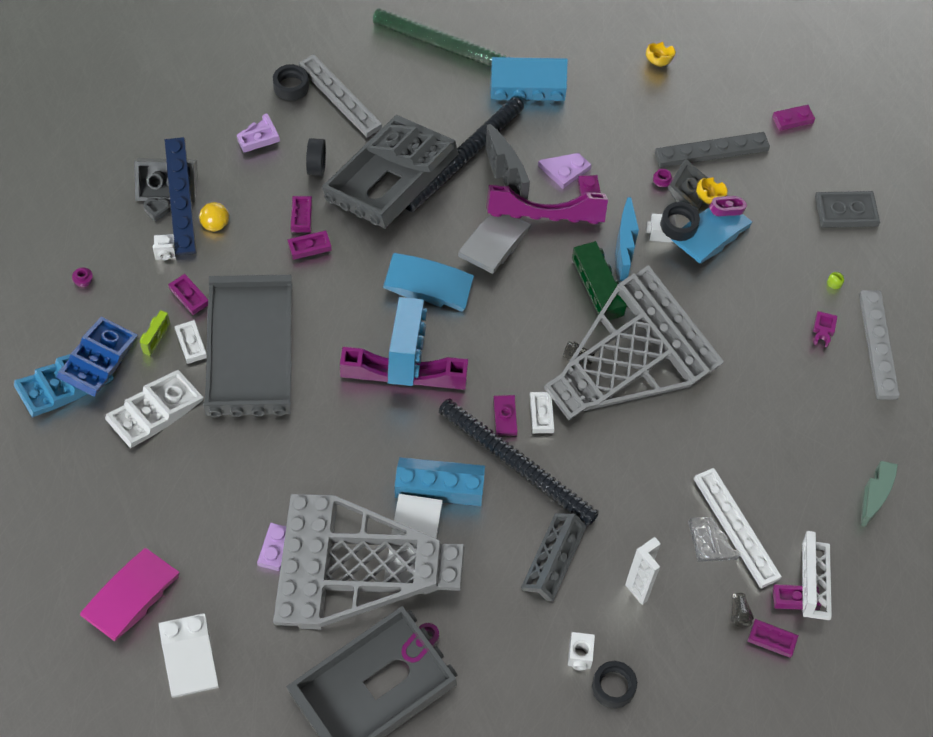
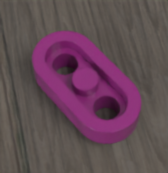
M738 196L715 197L709 208L716 216L741 215L744 213L747 203Z
M424 623L419 626V629L424 628L428 634L432 635L429 642L434 648L439 641V630L432 623ZM414 633L405 642L401 650L403 658L408 662H417L427 653L424 648L415 658H411L406 654L407 647L416 638ZM417 639V640H416V645H417L418 647H422L423 645H422L421 642Z

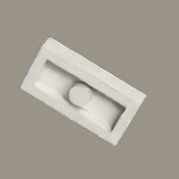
M195 320L174 326L187 364L207 358Z
M530 392L532 434L554 433L551 396L548 392Z

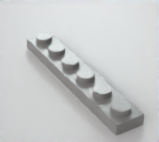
M314 54L299 62V66L307 72L308 78L366 138L382 129V123Z
M861 290L859 297L877 400H897L900 395L881 290Z

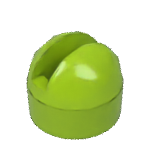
M840 272L831 273L827 279V284L832 289H840L844 283V275Z

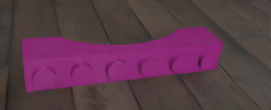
M489 185L486 209L488 214L495 217H501L502 215H510L513 218L528 216L535 220H539L542 217L549 218L552 221L568 219V221L574 223L582 220L591 224H599V222H605L608 198L604 193L585 192L568 202L541 204L524 199L509 186Z
M342 347L340 377L388 382L389 358L376 355L362 348ZM446 357L417 364L420 365L419 377L414 378L413 385L466 389L468 359Z

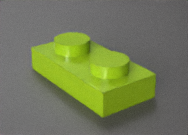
M160 310L158 315L152 318L148 331L142 334L140 344L144 354L151 356L168 329L170 320L167 312Z

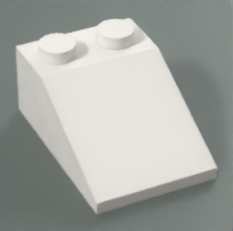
M205 613L158 623L172 698L219 688Z

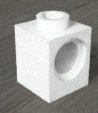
M571 633L567 666H571L575 670L591 668L595 635ZM582 649L587 655L579 656L575 651Z

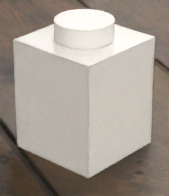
M652 214L650 221L646 223V233H649V241L673 243L671 238L667 237L661 230L662 214ZM676 215L669 217V221L674 226H676Z

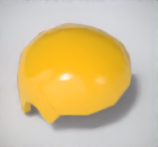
M664 42L651 43L647 46L646 58L653 65L663 67L671 63L676 51L672 45L665 47Z
M714 177L702 178L697 183V195L706 204L710 205L715 197L728 195L726 185L723 182L716 183Z
M218 202L207 203L200 210L199 220L206 230L215 232L228 225L230 215L224 205Z

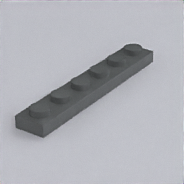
M765 132L660 147L655 149V155L659 167L662 168L681 165L685 159L690 163L765 152L769 151L770 145Z

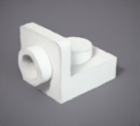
M173 234L154 235L153 252L155 260L176 258Z

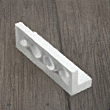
M806 531L802 543L803 617L831 620L830 544L816 542V532ZM816 550H823L824 556L818 558ZM817 565L825 571L820 577L816 574ZM816 584L821 585L825 592L819 595ZM817 602L825 607V612L815 611Z
M655 537L636 550L625 584L642 605L648 601L660 569L655 558L661 543Z

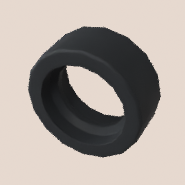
M286 64L279 67L273 74V88L276 95L288 101L297 100L306 95L309 83L308 74L305 69L294 64ZM288 77L298 78L302 81L298 86L290 88L280 84L283 79Z
M309 138L306 152L307 175L323 176L326 163L325 139Z
M673 202L663 211L660 222L661 230L672 240L686 241L697 232L700 222L699 212L688 203ZM677 214L683 215L689 219L691 226L688 228H678L671 224L669 217Z
M606 662L599 666L594 674L592 682L593 694L598 702L606 707H624L630 703L636 693L638 683L636 674L624 662ZM616 672L623 675L628 682L626 693L621 697H613L606 694L601 687V680L605 674Z

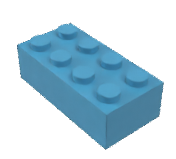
M399 297L389 349L388 384L413 386L414 378L419 377L420 365L417 364H421V350H423L424 345L423 336L425 337L426 324L423 321H426L427 308H423V299Z

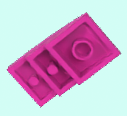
M144 548L107 582L80 612V616L113 641H116L146 615L147 609L163 596V591L179 578L180 572L150 550Z

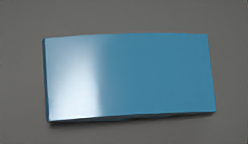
M627 197L615 251V271L619 283L629 276L639 232L631 197Z
M707 208L699 214V226L692 238L686 241H672L698 263H702L720 253L725 245L736 240L739 233L750 228L753 222L743 214L716 216L710 208ZM688 222V223H687L685 226H683L682 228H688V227H690V226H691V222Z
M393 253L383 288L406 298L423 299L440 308L445 304L462 312L466 308L474 275L435 261Z
M70 354L56 358L55 364L35 369L34 375L14 380V387L32 417L55 410L88 395V393L56 378L58 371L69 360ZM111 376L106 384L113 381L114 377Z

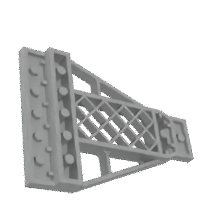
M648 265L617 285L563 372L548 382L544 388L566 418L571 420L582 411L691 387L722 365L724 361ZM616 295H620L636 316L619 329H615L604 315ZM599 321H601L610 332V335L580 355L581 349ZM636 326L646 329V337L635 335ZM632 327L631 334L624 333ZM620 337L631 339L630 348L619 347ZM616 339L615 346L608 345V343ZM634 340L645 342L644 351L633 349ZM648 343L658 344V353L647 352ZM603 349L614 350L613 360L602 358ZM600 350L599 357L591 356ZM618 351L629 353L628 362L617 361ZM632 354L643 356L642 365L631 363ZM647 356L656 358L646 365ZM669 359L686 382L660 388L649 374V370L663 360ZM587 360L598 362L597 371L586 369ZM601 363L613 364L612 373L600 372ZM616 365L627 367L626 376L615 375ZM631 368L640 369L630 376ZM589 375L596 376L595 383L592 381ZM639 377H644L653 388L648 391L612 398V396ZM599 378H611L610 388L599 386ZM614 379L623 381L613 388Z
M291 494L273 623L275 625L298 626L299 629L322 630L323 626L417 594H428L437 590L461 591L464 544H441L438 539L335 495ZM337 505L363 515L360 533H334ZM371 518L406 533V535L367 534L368 519ZM347 544L358 545L351 550ZM369 545H380V546H378V547L373 551V549H372ZM390 545H401V547L395 551ZM344 546L349 552L339 560L333 553ZM365 546L371 553L361 561L356 556V553ZM388 547L393 554L383 562L378 554ZM410 548L415 555L405 562L399 555ZM332 556L336 563L331 568H329L330 559ZM351 557H354L358 564L348 571L343 564ZM375 557L381 564L371 572L365 565ZM398 558L403 565L393 573L388 565ZM415 562V570L413 571L409 566ZM341 567L346 574L339 580H335L331 574ZM363 567L368 575L361 581H357L353 575ZM385 568L391 575L383 582H380L375 576ZM408 569L413 576L407 582L402 583L398 576ZM326 591H354L352 608L323 618ZM360 592L395 593L358 606Z

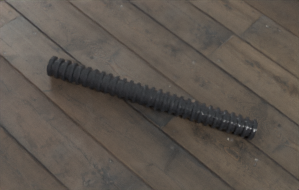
M512 97L499 111H496L491 118L457 148L458 155L405 209L414 212L416 208H419L428 197L435 193L440 186L486 145L487 125L491 124L500 132L505 125L511 122L524 109L522 101L517 97Z
M446 399L439 408L440 415L444 414V418H449V421L451 423L454 422L456 427L459 426L460 430H464L465 434H469V437L474 438L481 446L485 445L484 448L486 450L490 449V453H495V456L497 458L500 457L502 462L505 461L507 466L511 465L510 468L516 469V472L518 474L521 473L523 478L526 477L528 482L532 481V485H537V488L539 490L542 489L544 494L548 493L547 496L549 498L553 497V501H558V504L560 506L563 505L565 510L569 509L570 514H576L582 522H585L586 526L591 525L596 520L599 514L597 509L594 510L592 505L588 506V502H583V498L577 497L576 493L572 494L571 489L567 490V486L561 485V482L556 481L554 476L550 477V473H545L544 469H540V466L538 464L535 465L534 461H529L530 458L524 457V454L519 453L518 449L514 450L513 445L503 441L504 439L498 437L497 433L493 434V430H488L486 425L483 426L481 421L478 422L476 417L473 418L472 414H468V411L463 410L452 399Z

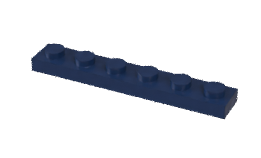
M184 137L164 139L176 256L195 254L196 243L186 141Z

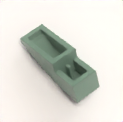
M880 461L875 469L874 479L870 478L866 484L861 526H866L875 517L887 499L896 478L898 464Z

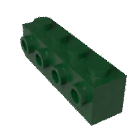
M594 241L574 247L572 260L599 315L619 282L617 279H614L612 268L604 259L603 249L599 248L597 242ZM616 295L604 315L608 321L623 317L628 306L620 295Z

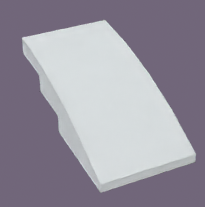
M176 370L145 385L143 392L126 399L124 406L107 413L105 420L125 443L132 448L184 416L203 401V396L179 370Z
M399 494L394 521L437 539L443 500ZM392 528L391 535H406V533ZM390 545L395 551L401 547V545ZM408 548L399 556L407 562L415 553ZM390 549L388 551V557H390L393 554L390 551ZM396 558L388 567L394 573L403 564ZM415 562L409 566L413 571L415 570ZM406 569L398 578L402 583H405L413 575ZM385 570L384 580L391 575L387 570Z

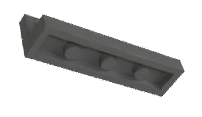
M555 513L521 586L524 591L538 592L546 601H554L587 527L576 514ZM560 521H565L563 526L557 529ZM557 538L555 544H553L551 547H548L550 542ZM548 557L546 563L540 566L542 560ZM540 576L536 585L531 584L533 579Z

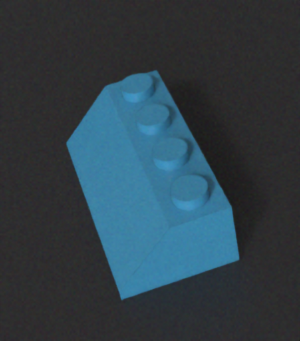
M492 57L491 99L510 100L512 97H517L520 100L565 101L568 58Z
M399 457L395 479V498H398L399 494L443 500L442 503L481 506L485 466Z

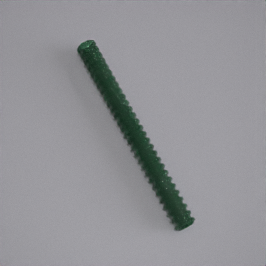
M381 8L376 9L373 15L374 24L378 23L379 26L383 25L384 28L388 27L395 32L399 31L400 34L404 33V35H409L411 38L414 36V39H419L425 43L430 42V45L435 44V47L440 46V49L445 48L446 51L450 50L451 53L456 52V55L461 54L462 57L466 56L467 59L471 58L472 61L477 60L478 63L482 62L483 65L487 64L488 67L492 66V57H506V55H501V53L496 54V51L491 52L490 49H485V47L480 48V45L470 44L469 41L464 42V39L459 40V37L454 38L453 35L444 34L443 31L438 32L437 29L428 28L427 25L423 26L421 23L418 24L416 21L407 20V18H402V16L397 17V14L392 15V12L387 13L386 10L382 11Z

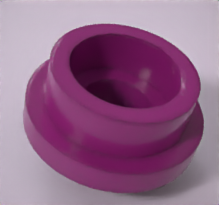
M659 169L653 175V182L659 187H667L672 181V175L667 169Z
M85 267L76 269L72 274L73 282L79 287L90 285L93 280L92 271Z

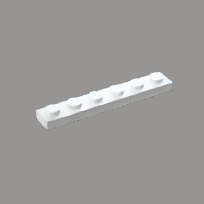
M711 468L696 475L694 481L759 587L762 589L779 581L782 576L716 470Z

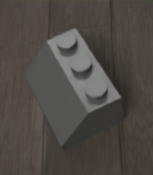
M138 158L135 160V201H146L149 198L170 201L166 159ZM187 159L191 202H195L198 181L197 160Z

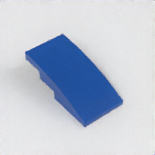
M101 316L82 336L80 344L70 354L69 360L58 371L56 378L95 397L122 362L137 339L138 334Z

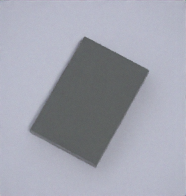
M873 191L816 192L815 199L821 228L879 226L880 219Z

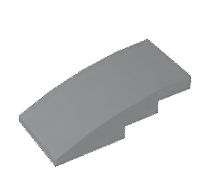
M489 215L460 249L458 257L494 274L499 265L505 262L509 254H513L531 228V224L519 218L510 217V215H502L501 217Z

